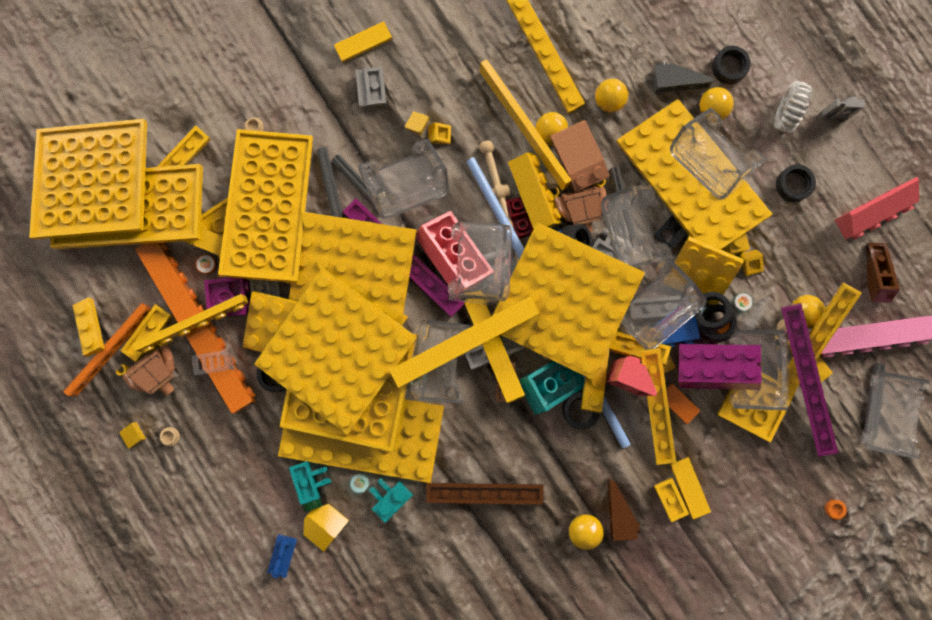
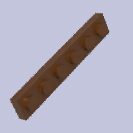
M426 483V503L543 505V484Z

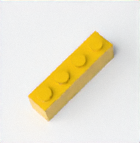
M526 152L509 161L508 165L533 229L537 222L549 228L561 224V214L554 205V196L546 184L547 178L541 172L539 158L534 153Z

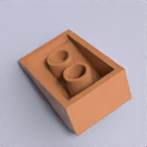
M585 120L550 136L559 163L571 178L568 187L574 192H578L610 177L604 158Z

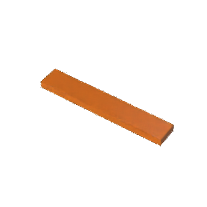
M141 303L104 345L105 349L94 356L63 392L67 396H78L134 333L152 308L147 304Z

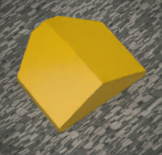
M327 504L308 513L304 519L303 535L324 552L349 520L330 504Z

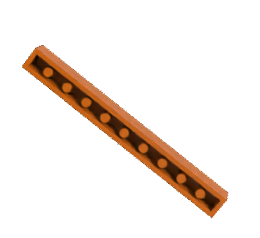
M166 242L142 244L135 248V251L177 322L179 323L205 311L206 309L203 305L198 304L196 300L198 296L192 288L189 289L187 277L183 272H179L177 268L179 266L178 262L173 256L169 255V247ZM208 321L209 324L203 328L198 329L195 327L191 329V333L186 335L230 412L237 414L256 402L254 398L256 394L250 386L246 385L244 381L246 377L243 372L237 370L235 358L231 353H227L225 341L218 337L215 332L217 331L216 326L212 321Z

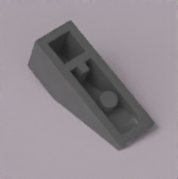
M666 62L658 63L651 71L654 94L709 88L714 82V78L676 64H667Z

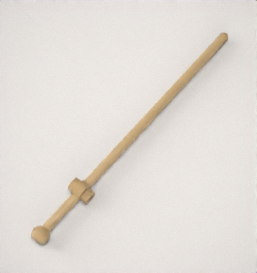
M489 140L483 141L479 145V150L486 157L494 188L491 189L513 227L505 196L510 195L509 187L507 184L502 186L492 155L494 150L493 143ZM513 249L515 261H516V264H517L518 261H519V258H518V256L516 255V253H515V251H514V249Z

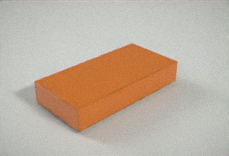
M673 383L666 388L669 408L685 424H688L701 410Z

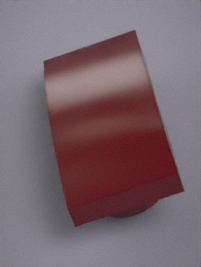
M521 196L506 200L513 228L518 238L531 236L534 229Z

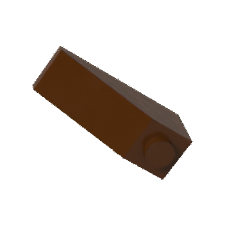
M867 243V286L871 302L891 303L900 288L887 243Z
M607 479L610 538L613 541L637 540V534H640L639 522H636L633 513L614 480Z

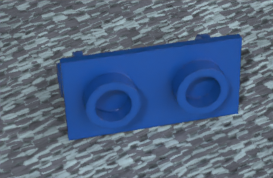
M278 534L267 571L272 577H287L297 539Z

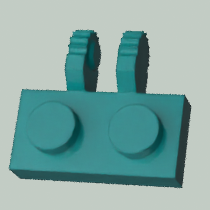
M308 461L289 467L300 505L319 499L320 495L317 487L331 483L330 478H325L317 483L314 479V475L323 474L328 471L327 467L312 471Z
M380 478L378 480L379 485L388 493L383 497L374 487H371L369 491L379 500L372 510L386 523L413 494L401 481L391 488Z

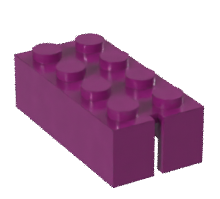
M679 344V387L761 390V345Z

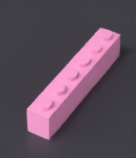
M932 316L838 328L822 351V357L835 356L834 352H841V355L854 354L853 350L860 349V353L873 351L872 347L879 346V350L891 349L892 344H898V347L911 346L910 342L914 341L917 342V345L930 343L929 339H932Z

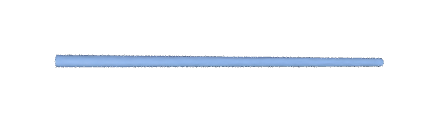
M473 157L467 160L466 163L516 255L520 259L524 247L476 159ZM604 396L602 412L622 449L626 448L631 443Z

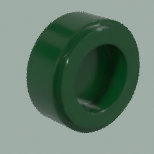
M321 499L302 504L304 512L323 506Z

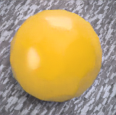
M613 78L601 82L595 91L597 106L608 113L621 110L628 101L626 85L620 80Z
M711 88L702 95L699 108L707 120L713 122L721 121L731 114L734 99L731 93L724 88Z
M548 112L537 120L535 129L547 146H553L550 136L568 128V122L561 114Z
M802 295L796 298L791 305L802 304L807 328L811 329L825 310V306L814 295Z
M579 515L572 520L569 526L571 542L582 550L594 549L603 539V526L592 515Z

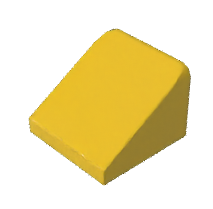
M413 111L404 128L421 136L430 119L424 114Z
M436 122L428 126V143L450 144L451 126Z
M758 250L739 254L740 258L744 259L742 267L745 276L764 272L763 254Z
M137 422L129 424L119 432L128 449L146 439Z

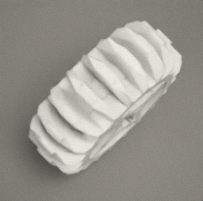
M794 81L786 90L774 118V127L779 129V131L791 133L799 125L811 101L812 88L810 85H807L805 82Z

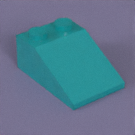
M553 360L519 379L525 398L534 415L546 412L584 388L585 381L582 374Z

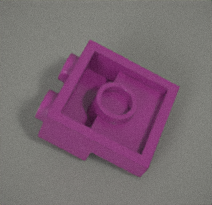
M221 278L204 280L207 309L240 294L246 296L248 300V292H251L249 280L247 281L246 279ZM251 299L248 300V304L244 305V309L237 312L232 310L226 313V317L248 316Z

